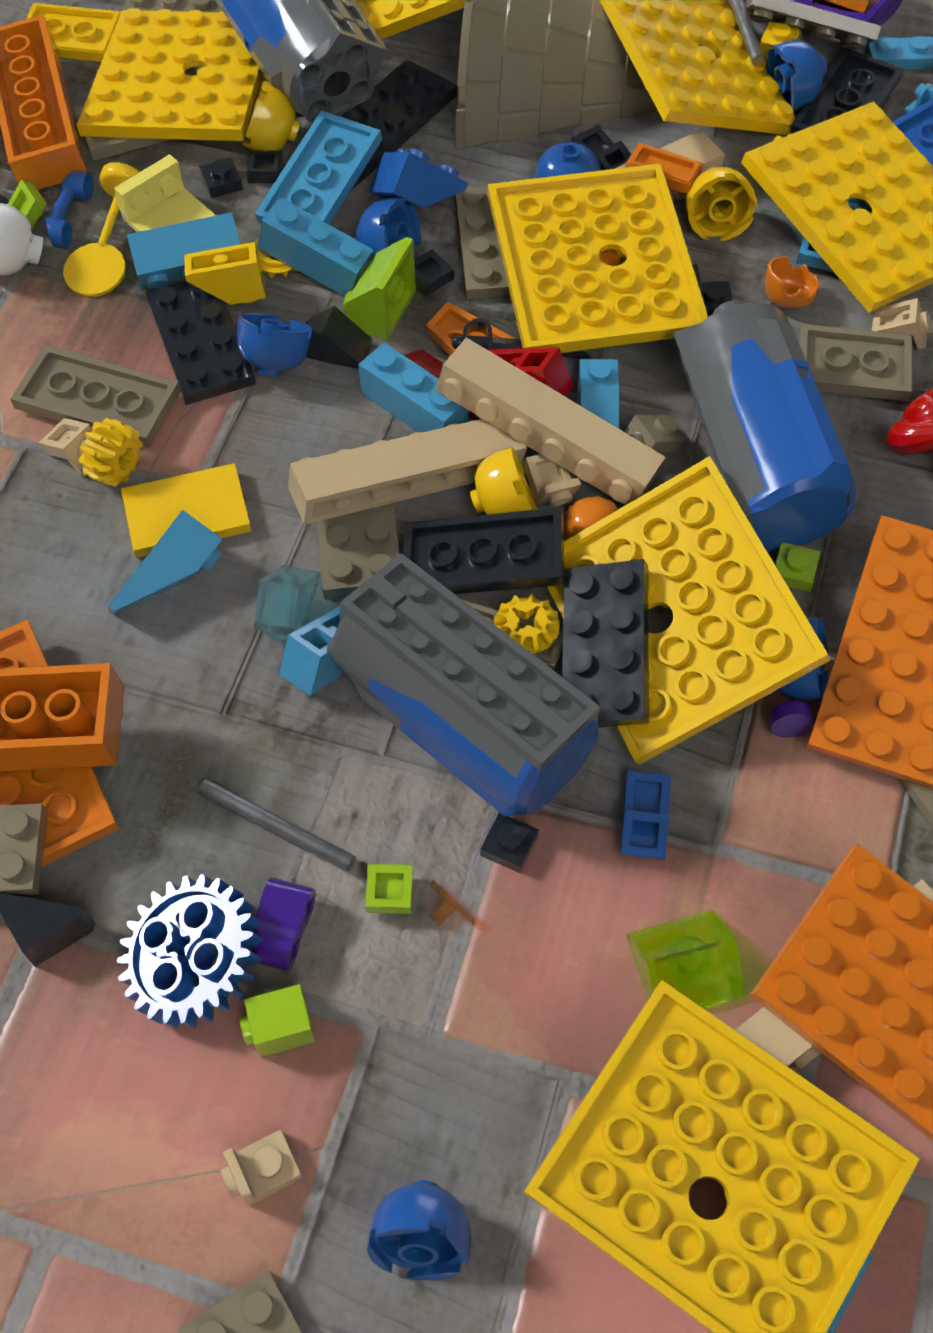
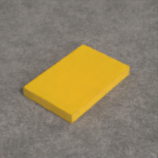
M33 3L26 19L44 14L57 45L60 58L102 62L121 12Z
M235 463L121 488L132 548L136 558L147 556L182 510L220 538L252 532Z

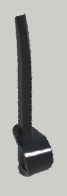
M481 318L469 321L464 327L463 336L456 335L451 341L454 349H457L466 337L487 350L523 348L521 339L492 338L491 325ZM476 331L482 332L486 336H469V334ZM583 350L562 353V356L579 360L592 358Z

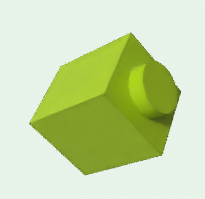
M300 984L244 999L247 1015L240 1017L243 1038L246 1046L254 1044L260 1058L316 1042L305 996Z

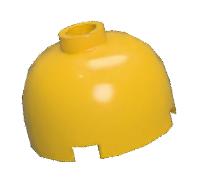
M264 81L242 146L254 151H279L284 147L288 139L293 142L295 141L301 122L295 120L296 110L287 95L281 90L272 87L269 82Z
M716 167L701 173L694 180L689 193L686 194L685 209L692 230L701 238L708 240L707 237L721 236L720 241H727L740 235L750 226L753 220L752 214L755 206L757 207V198L751 183L738 170L729 167Z
M513 447L498 450L487 456L479 464L475 473L476 489L470 491V496L477 513L485 511L489 515L538 510L530 485L528 486L524 477L525 471Z

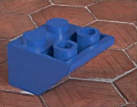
M413 148L410 149V152L398 149L397 152H384L369 192L384 200L404 198L407 200L405 201L407 206L413 205L414 208H425L466 190L469 183L458 178L460 172L444 164H440L437 167L430 163V156L424 152Z

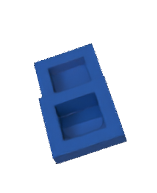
M627 771L620 855L665 860L671 775Z

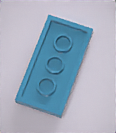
M321 110L255 212L258 223L261 224L262 219L277 199L281 197L330 225L383 140L381 131Z

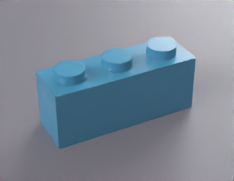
M281 197L277 199L261 221L258 242L260 250L344 297L348 291H353L358 283L361 272L371 261L373 249Z
M232 212L127 234L140 286H148L151 289L164 287L169 284V281L178 279L186 281L185 254L240 245Z
M383 342L358 364L361 394L415 431L427 432L444 428L450 424L469 422V410L436 391L439 380L437 377Z

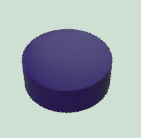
M800 701L781 703L774 707L768 716L772 733L783 738L803 735L810 731L814 725L811 707Z

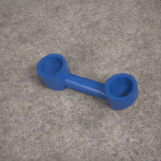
M73 171L62 182L61 193L49 218H46L47 232L54 248L68 249L71 244L72 226L69 221L64 219L73 199H91L94 181L90 172Z

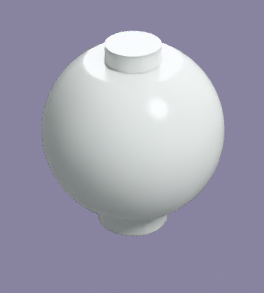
M0 203V276H7L19 272L28 262L38 264L43 246V237L32 234L29 220L18 209Z

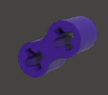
M273 877L267 881L255 917L260 920L261 924L251 931L263 938L262 943L251 947V952L261 958L260 962L257 963L285 971L292 969L297 958L304 930L314 908L316 890L314 888Z

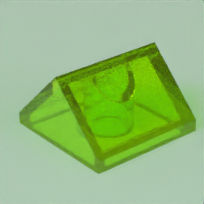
M714 910L627 933L626 937L648 999L661 980L703 1009L745 997L736 936Z

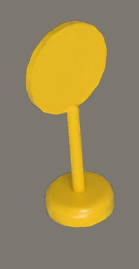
M108 163L101 170L99 176L100 184L104 191L113 197V201L98 243H90L79 247L68 257L64 264L63 276L65 282L75 294L84 297L102 296L119 286L125 276L126 263L121 252L107 243L119 211L114 188L139 173L137 169L129 165Z

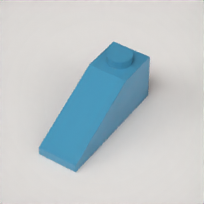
M580 359L577 387L578 405L619 429L618 359Z
M182 510L109 604L108 611L116 616L197 577L202 569L209 573L223 554L218 550L222 538Z
M340 606L288 635L279 675L310 696L333 683L343 674L336 667L334 660L327 654V646L335 635L340 622Z

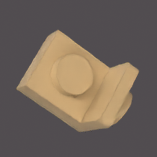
M916 298L883 306L875 310L872 331L913 335L917 349L926 348L927 334L932 332V323L929 312H922L919 300Z
M63 418L39 442V445L46 454L67 459L79 475L87 476L83 473V465L78 462L79 457L83 453L79 446L85 443V432H92V427L88 423Z
M281 1129L237 1152L232 1147L223 1152L228 1166L220 1169L225 1185L232 1198L240 1194L248 1206L303 1178Z

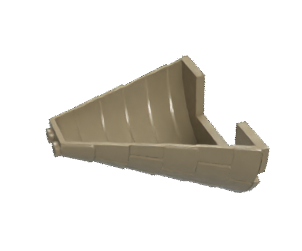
M467 0L464 3L457 86L460 87L458 109L456 110L457 150H464L468 147L493 141L498 143L575 125L583 127L658 111L599 0Z

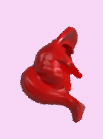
M933 388L912 401L904 411L902 420L896 422L888 430L885 441L889 449L899 456L933 453Z

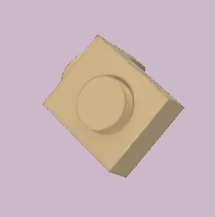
M542 454L526 457L522 462L536 506L550 503L551 507L564 505L573 500L572 496L582 486L579 478L571 479L568 470L548 460Z

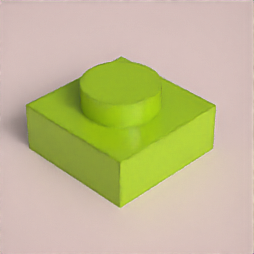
M21 179L7 205L18 209L25 215L31 224L32 231L37 220L42 216L47 203L34 183Z
M789 543L780 544L775 566L788 587L807 592L811 591L821 551Z
M368 864L365 900L366 913L412 914L413 865Z

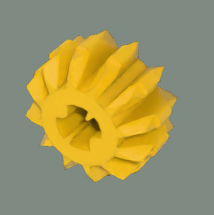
M105 418L102 422L95 421L92 432H85V443L79 446L83 450L78 461L83 465V473L88 475L90 479L105 485L116 487L120 482L127 483L130 473L137 471L135 466L137 461L142 459L139 451L143 447V442L139 440V432L134 430L132 426L116 419Z

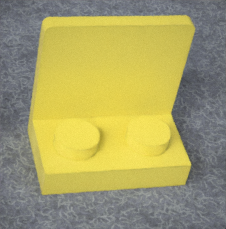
M170 154L114 188L122 219L136 232L216 216L184 188L179 163Z

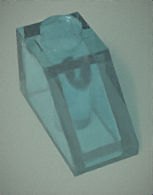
M281 565L261 579L258 584L254 629L266 631V635L270 638L287 639L289 634L305 626L320 580V572Z

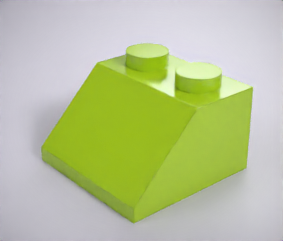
M405 237L375 253L369 265L361 272L358 283L353 291H348L344 298L343 311L346 312V316L370 336L387 341L416 292L412 238Z

